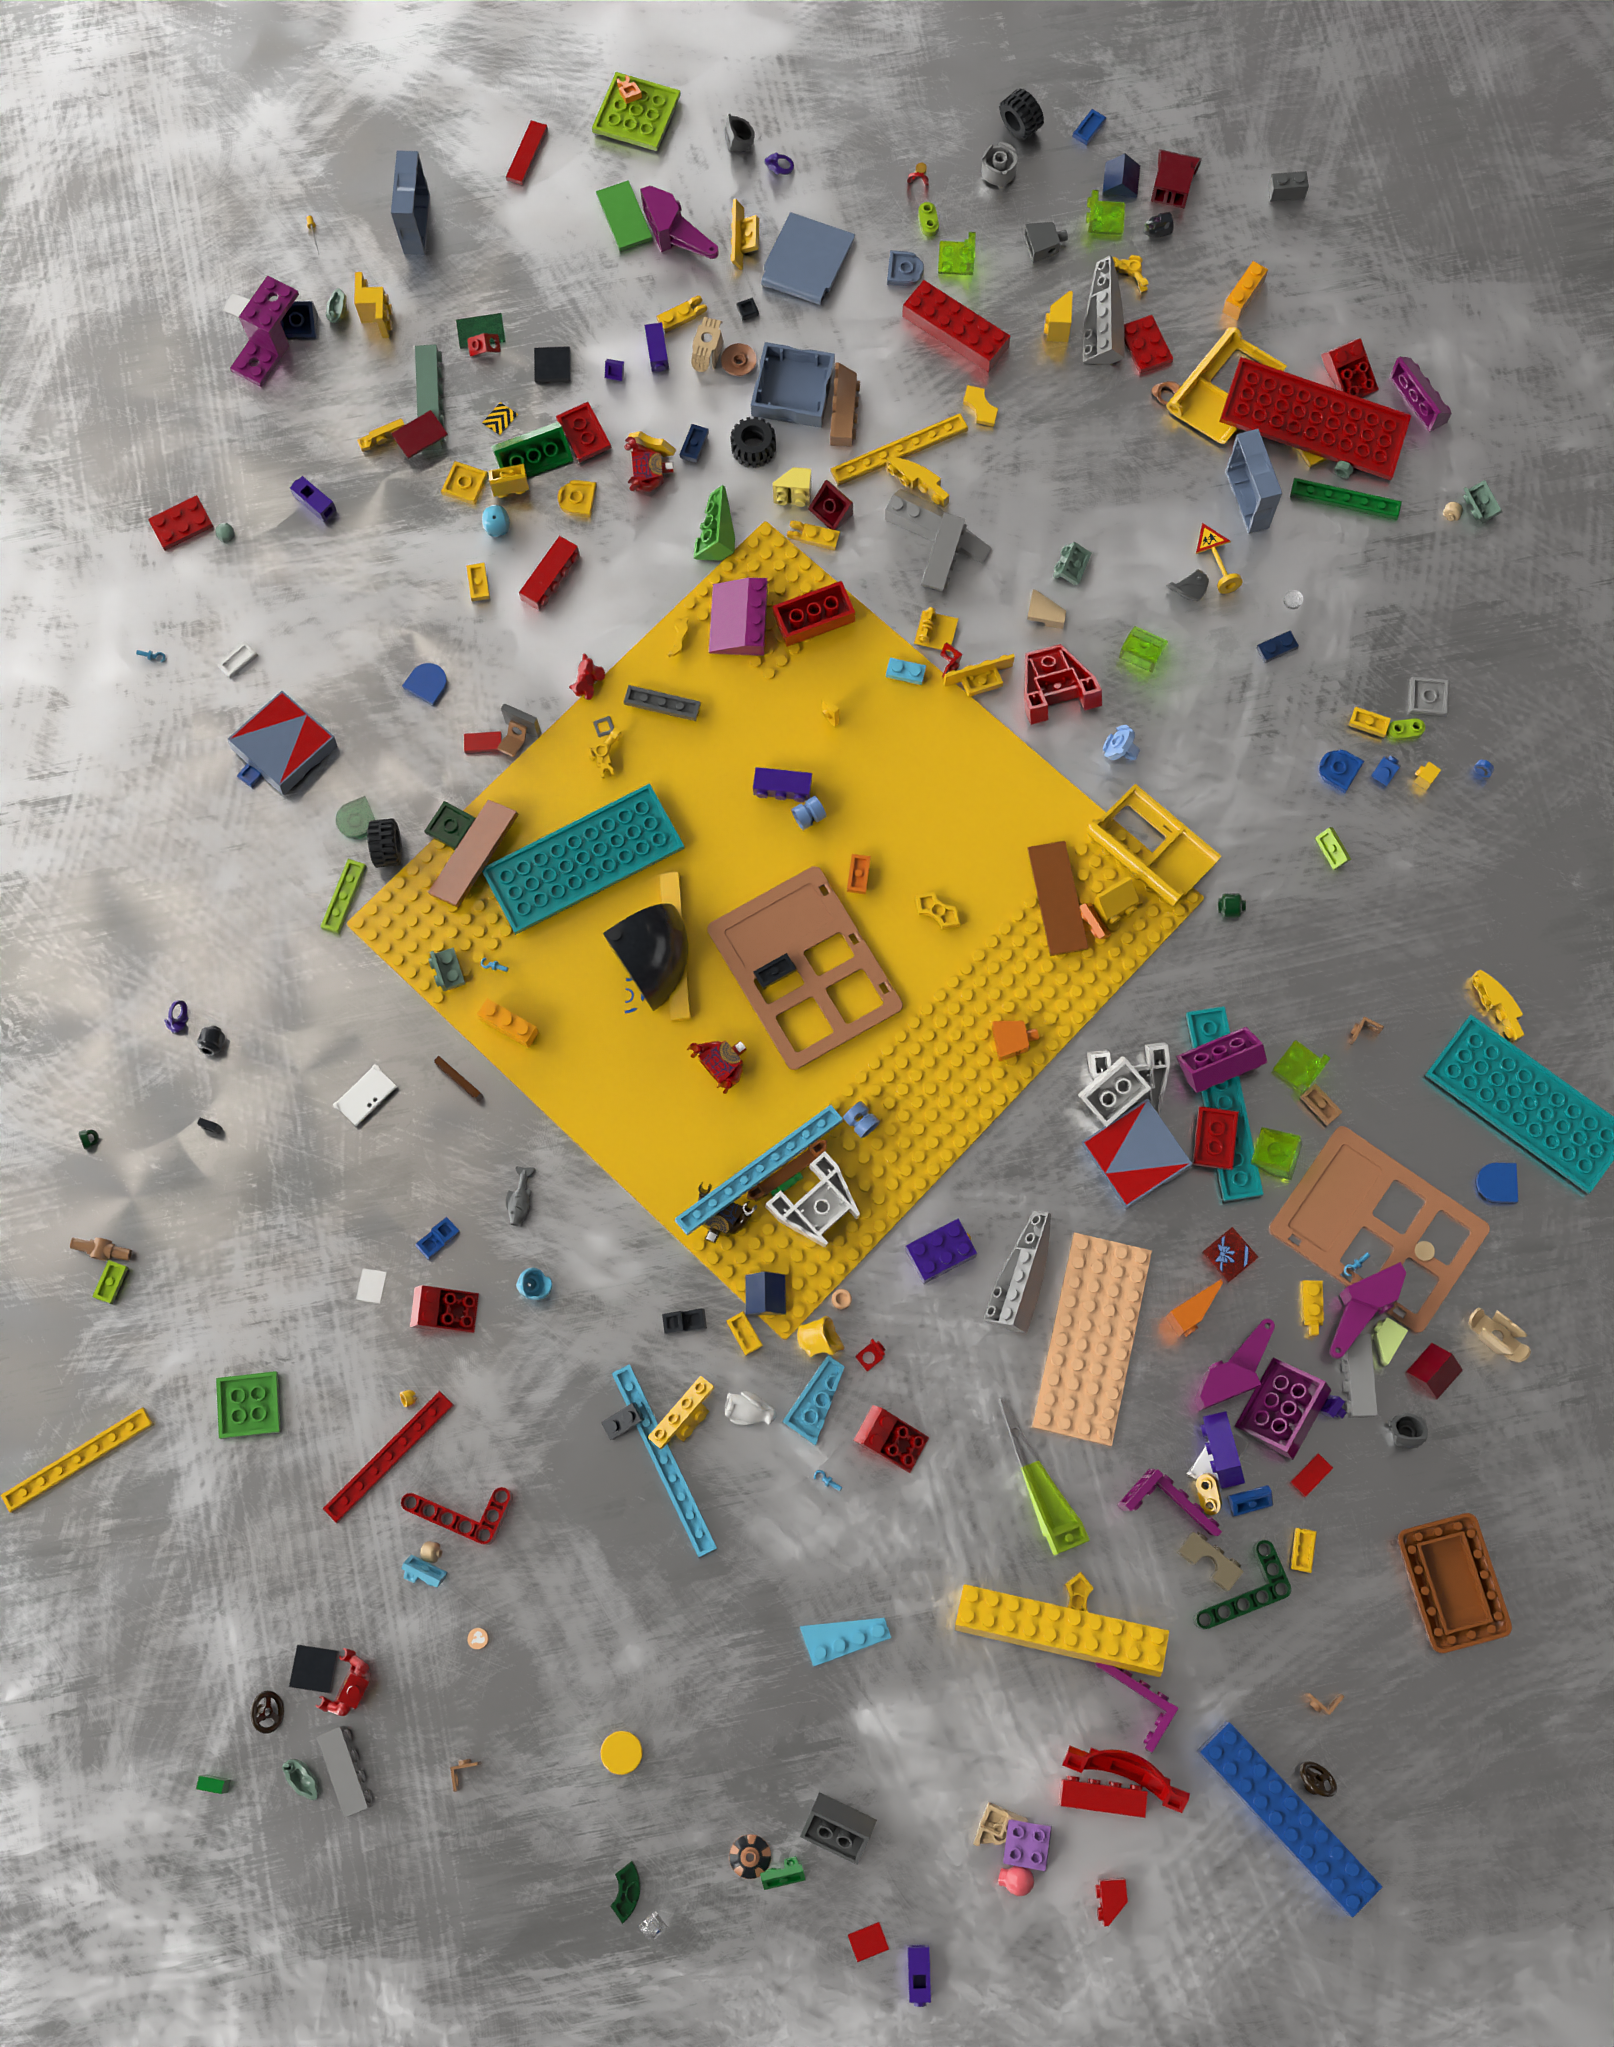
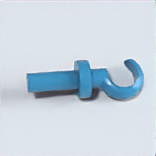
M137 650L136 652L137 655L148 657V660L156 659L158 655L163 656L160 662L165 661L166 658L162 652L153 654V651L144 652Z
M486 958L481 960V966L485 969L491 967L492 970L496 971L499 969L505 972L509 969L499 965L498 961L489 962L487 966H484L483 963Z
M1367 1252L1359 1260L1355 1259L1353 1265H1346L1344 1267L1345 1275L1352 1276V1274L1346 1272L1348 1267H1352L1354 1270L1358 1267H1363L1361 1264L1370 1257V1254Z
M818 1470L814 1473V1479H816L818 1473L823 1474L822 1481L825 1482V1486L828 1487L830 1485L838 1491L842 1490L840 1485L832 1481L833 1478H826L824 1471Z

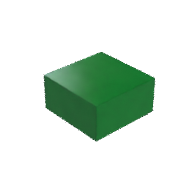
M200 1775L196 1789L225 1794L228 1793L231 1779Z

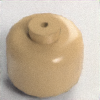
M1449 502L1444 508L1443 515L1449 521L1459 520L1463 508L1457 502Z
M431 1541L425 1542L420 1549L421 1559L431 1563L437 1562L438 1558L442 1556L440 1544Z

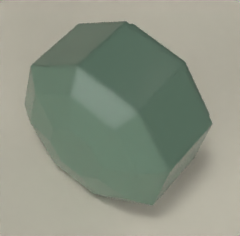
M1338 461L1334 471L1341 478H1349L1353 467L1346 461Z
M228 523L219 524L215 529L217 538L222 542L231 541L235 536L233 527Z

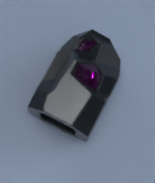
M1166 212L1151 217L1144 225V233L1149 237L1156 238L1173 233L1172 214Z

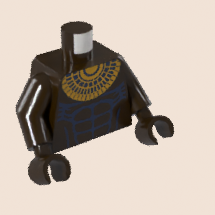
M703 1182L698 1188L700 1193L698 1201L708 1195L712 1188L711 1184H709L708 1190L703 1189ZM750 1201L746 1202L743 1206L734 1202L703 1224V1227L709 1229L705 1240L716 1244L720 1234L729 1237L730 1234H736L744 1229L751 1218V1214L757 1209V1205L750 1209L748 1207Z

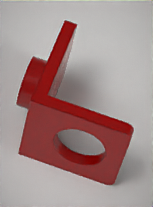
M483 333L467 339L470 356H476L485 352H501L498 334ZM490 338L495 341V348L491 347Z
M947 642L944 644L940 655L950 663L945 667L942 678L952 670L957 671L963 655ZM950 650L954 654V658L949 657L946 651Z
M872 1339L870 1344L855 1357L864 1369L869 1371L885 1358L884 1351L886 1349L879 1341L875 1342ZM866 1352L874 1354L875 1359L870 1364L863 1361V1355Z

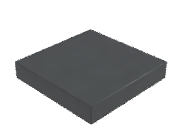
M502 705L501 712L506 724L509 725L510 720L526 726V733L537 738L540 737L542 732L537 717L510 705Z

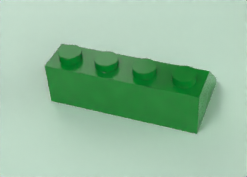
M559 422L491 446L499 468L524 464L527 477L573 461L563 428Z

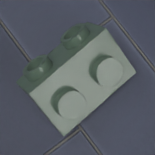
M1485 480L1470 489L1467 487L1463 488L1466 493L1463 497L1467 505L1472 504L1474 509L1471 512L1476 520H1481L1482 524L1502 513Z

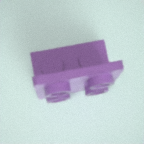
M1010 1819L1008 1821L1003 1863L1046 1871L1052 1825H1040Z

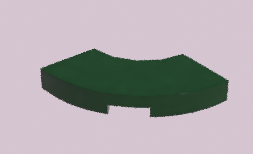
M633 1860L615 1874L618 1881V1894L610 1907L622 1924L635 1910L640 1896V1876Z

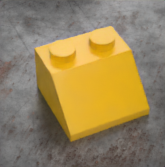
M1068 291L1050 306V312L1046 313L1044 334H1047V341L1068 342L1072 321L1073 291Z
M524 464L488 471L489 483L494 497L503 498L507 497L510 493L523 494L526 490H529Z
M1128 876L1096 895L1093 907L1105 925L1109 923L1114 924L1121 919L1122 915L1126 913L1129 915L1137 910L1139 898L1131 878Z

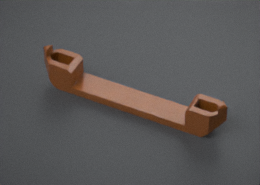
M827 1140L816 1141L809 1146L806 1152L762 1183L754 1186L748 1191L747 1199L756 1202L761 1200L779 1185L805 1169L824 1151L826 1152Z

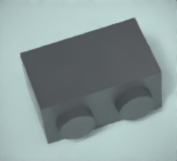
M1307 171L1271 174L1268 184L1270 202L1305 199L1309 188Z

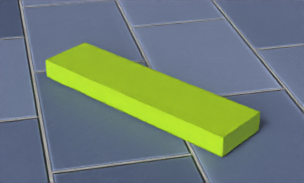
M351 859L347 860L321 923V929L340 934L367 867L366 864Z

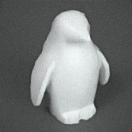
M742 1391V1395L728 1393L725 1416H731V1422L738 1425H748L764 1421L770 1425L777 1416L776 1410L755 1393Z

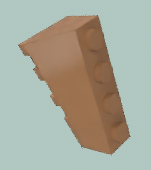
M838 362L835 363L830 445L852 447V440H856V429H853V426L857 424L858 413H855V408L859 406V397L856 396V392H860V381L857 380L856 372Z

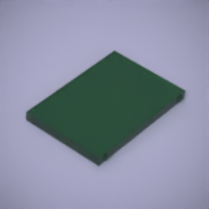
M502 313L456 319L460 349L468 348V338L483 333L498 334L499 342H506ZM490 338V344H495V341Z

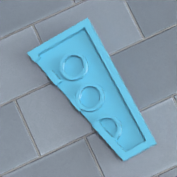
M829 1355L826 1356L782 1421L814 1445L817 1443L819 1433L823 1427L825 1417L845 1367Z
M885 1618L800 1626L813 1666L891 1638Z

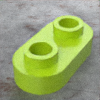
M924 202L918 209L921 231L924 235L932 237L939 231L936 207L930 202Z
M1418 718L1393 721L1388 726L1387 736L1394 741L1416 739L1423 735L1425 724ZM1413 725H1417L1419 729H1415Z

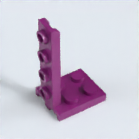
M1148 1469L1117 1504L1123 1511H1136L1143 1504L1142 1499L1146 1494L1149 1496L1158 1486L1209 1535L1219 1536L1222 1533L1218 1528L1219 1523L1212 1517L1208 1519L1203 1514L1204 1509L1197 1503L1192 1504L1188 1500L1189 1495L1182 1489L1177 1490L1172 1485L1174 1481L1158 1469Z
M1096 1662L1098 1668L1166 1712L1165 1715L1160 1713L1154 1723L1157 1726L1155 1732L1150 1731L1143 1742L1146 1744L1145 1750L1152 1754L1178 1711V1707L1169 1703V1697L1158 1691L1155 1694L1149 1690L1151 1686L1140 1679L1137 1682L1132 1679L1133 1674L1125 1669L1118 1670L1114 1666Z

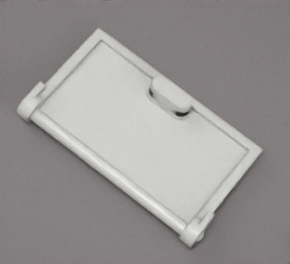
M374 1064L352 1088L332 1105L357 1126L397 1086L382 1073L378 1065Z
M1232 1432L1240 1460L1250 1443ZM1205 1446L1187 1475L1196 1480L1204 1473L1213 1474L1217 1478L1221 1492L1218 1474L1212 1472L1210 1461L1214 1460L1213 1455H1208ZM1203 1482V1484L1209 1487L1207 1482Z

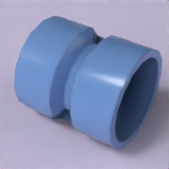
M816 796L806 800L805 805L799 804L791 809L796 822L802 830L812 826L813 821L819 822L827 817L822 804Z
M862 1101L855 1104L843 1116V1119L849 1126L855 1127L854 1131L860 1138L866 1137L880 1123L873 1113H868L869 1109ZM863 1115L864 1117L858 1122L857 1120Z

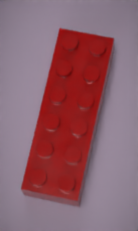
M925 280L920 283L903 304V318L988 373L1009 348L1011 335Z

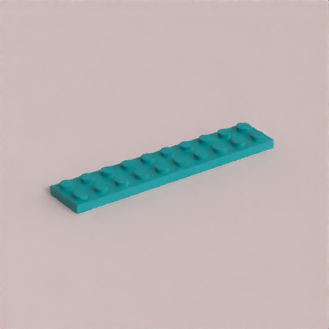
M1225 1006L1186 1012L1193 1049L1230 1033ZM1235 1076L1221 1084L1201 1091L1204 1107L1239 1112L1233 1169L1217 1168L1223 1202L1264 1195L1240 1077Z

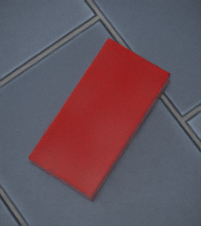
M501 731L464 734V752L499 751L498 746L502 742Z
M1318 1453L1289 1483L1306 1497L1333 1467Z

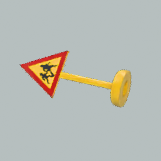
M1202 523L1196 554L1209 549L1212 550L1224 576L1217 583L1218 591L1221 594L1231 593L1242 585L1243 580L1237 573H1227L1216 547L1231 541Z

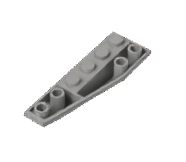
M1111 255L1096 262L1083 326V363L1112 364L1125 358L1122 300L1117 273Z
M1033 1211L994 1284L983 1321L1015 1332H1028L1039 1298L1046 1267L1050 1237V1213Z

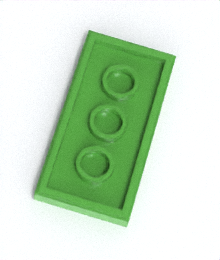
M629 180L596 191L597 198L620 252L653 241Z

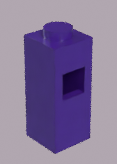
M662 322L644 325L651 371L662 372L669 369Z
M301 476L292 483L290 490L293 496L323 522L337 511L333 501L305 477Z
M907 1945L909 2003H914L915 2007L927 2006L926 2003H931L929 1945Z

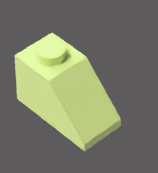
M1388 1317L1382 1321L1379 1320L1373 1329L1376 1331L1373 1339L1382 1366L1389 1364L1408 1332L1406 1328Z

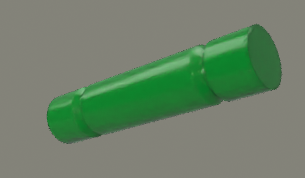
M798 1172L770 1193L774 1197L780 1190L785 1192L795 1185L797 1181L803 1179L802 1174Z

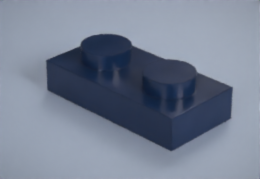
M691 424L679 454L680 458L697 463L709 434L708 428Z
M1288 631L1258 644L1256 648L1264 663H1267L1298 649L1299 645L1292 632Z

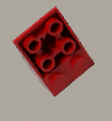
M1361 338L1321 354L1326 371L1338 390L1360 398L1379 390Z
M425 1285L415 1287L410 1327L474 1333L479 1293Z
M872 1405L853 1441L911 1473L929 1437L887 1410Z

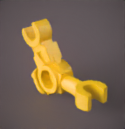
M1131 255L1129 260H1118V258L1113 257L1116 271L1118 270L1119 273L1124 274L1128 273L1130 276L1135 277L1141 293L1148 290L1146 286L1149 285L1148 280L1143 278L1141 274L1143 259L1140 256Z
M617 727L612 730L605 742L602 741L594 748L589 747L588 749L591 761H595L594 756L597 758V766L601 767L599 773L602 779H605L604 772L607 770L614 776V770L609 766L612 765L609 755L610 747L623 736L622 731Z

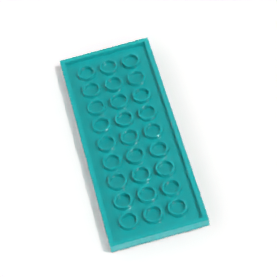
M649 783L485 866L482 873L516 935L685 849Z
M1471 1014L1425 1074L1426 1077L1588 1194L1591 1193L1614 1161V1116Z

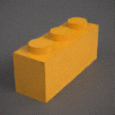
M1252 261L1226 299L1222 312L1238 321L1265 282L1268 269Z
M488 998L477 1013L480 1021L528 1049L539 1034L536 1026Z

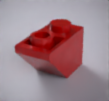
M1125 1878L1098 1879V1885H1095L1096 1899L1100 1898V1907L1097 1908L1098 1921H1102L1104 1927L1112 1923L1128 1902Z

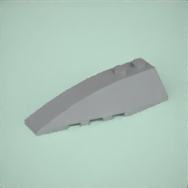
M900 489L893 494L885 509V520L934 542L944 511L934 503ZM967 528L964 535H960L958 542H961L958 553L983 564L991 547Z

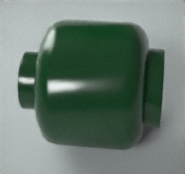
M1225 893L1221 898H1218V913H1221L1223 918H1239L1242 915V911H1246V900H1242V896L1239 893Z

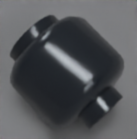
M217 1026L203 1028L197 1040L200 1052L210 1056L219 1053L224 1044L225 1035Z

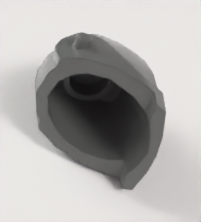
M728 114L725 127V139L728 148L734 152L750 150L755 138V131L745 119Z
M1197 569L1177 584L1171 582L1166 586L1180 594V596L1198 602L1207 591L1209 578L1207 574Z
M1404 1413L1395 1416L1392 1421H1389V1425L1392 1426L1391 1433L1396 1446L1418 1448L1426 1442L1428 1428L1422 1417L1411 1413Z

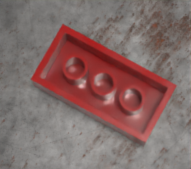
M842 581L773 606V616L786 647L855 622V610Z

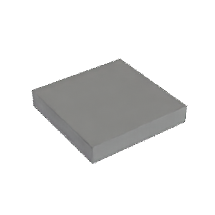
M1411 677L1409 714L1447 717L1449 680Z

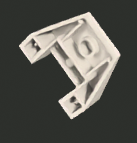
M1162 1042L1145 1045L1147 1064L1135 1065L1133 1067L1151 1089L1120 1116L1146 1099L1149 1100L1160 1116L1170 1068L1168 1044ZM1107 1050L1087 1052L1089 1072L1093 1080H1095L1111 1066L1110 1052Z

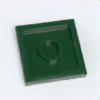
M443 801L424 832L456 850L476 818Z

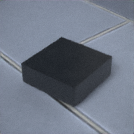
M753 297L736 303L742 321L759 316V311Z
M201 1117L197 1122L198 1126L215 1134H220L222 1131V1127L215 1122Z

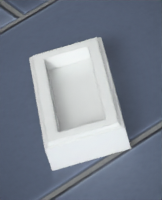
M244 641L218 663L217 666L232 679L253 661L258 654Z

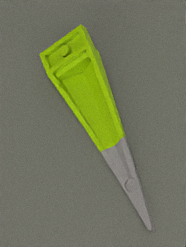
M1000 1398L999 1404L1043 1537L1046 1536L1053 1555L1090 1541L1082 1521L1052 1481L1020 1430L1004 1399Z

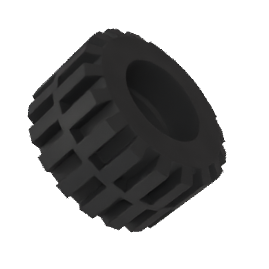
M1019 88L1000 102L1001 118L1008 130L1017 138L1025 140L1043 126L1044 116L1042 109L1036 99L1026 90Z
M747 417L745 421L743 419L740 420V424L736 423L731 431V451L735 460H738V463L741 465L745 463V467L748 468L749 465H752L753 468H756V465L762 467L764 462L768 464L770 458L773 459L774 452H776L775 430L771 428L769 422L765 423L763 418L758 420V417H754V419ZM751 438H757L762 441L760 445L754 447L744 444L745 441Z
M394 818L371 820L367 828V840L373 865L375 868L399 866L402 859V844L397 822Z

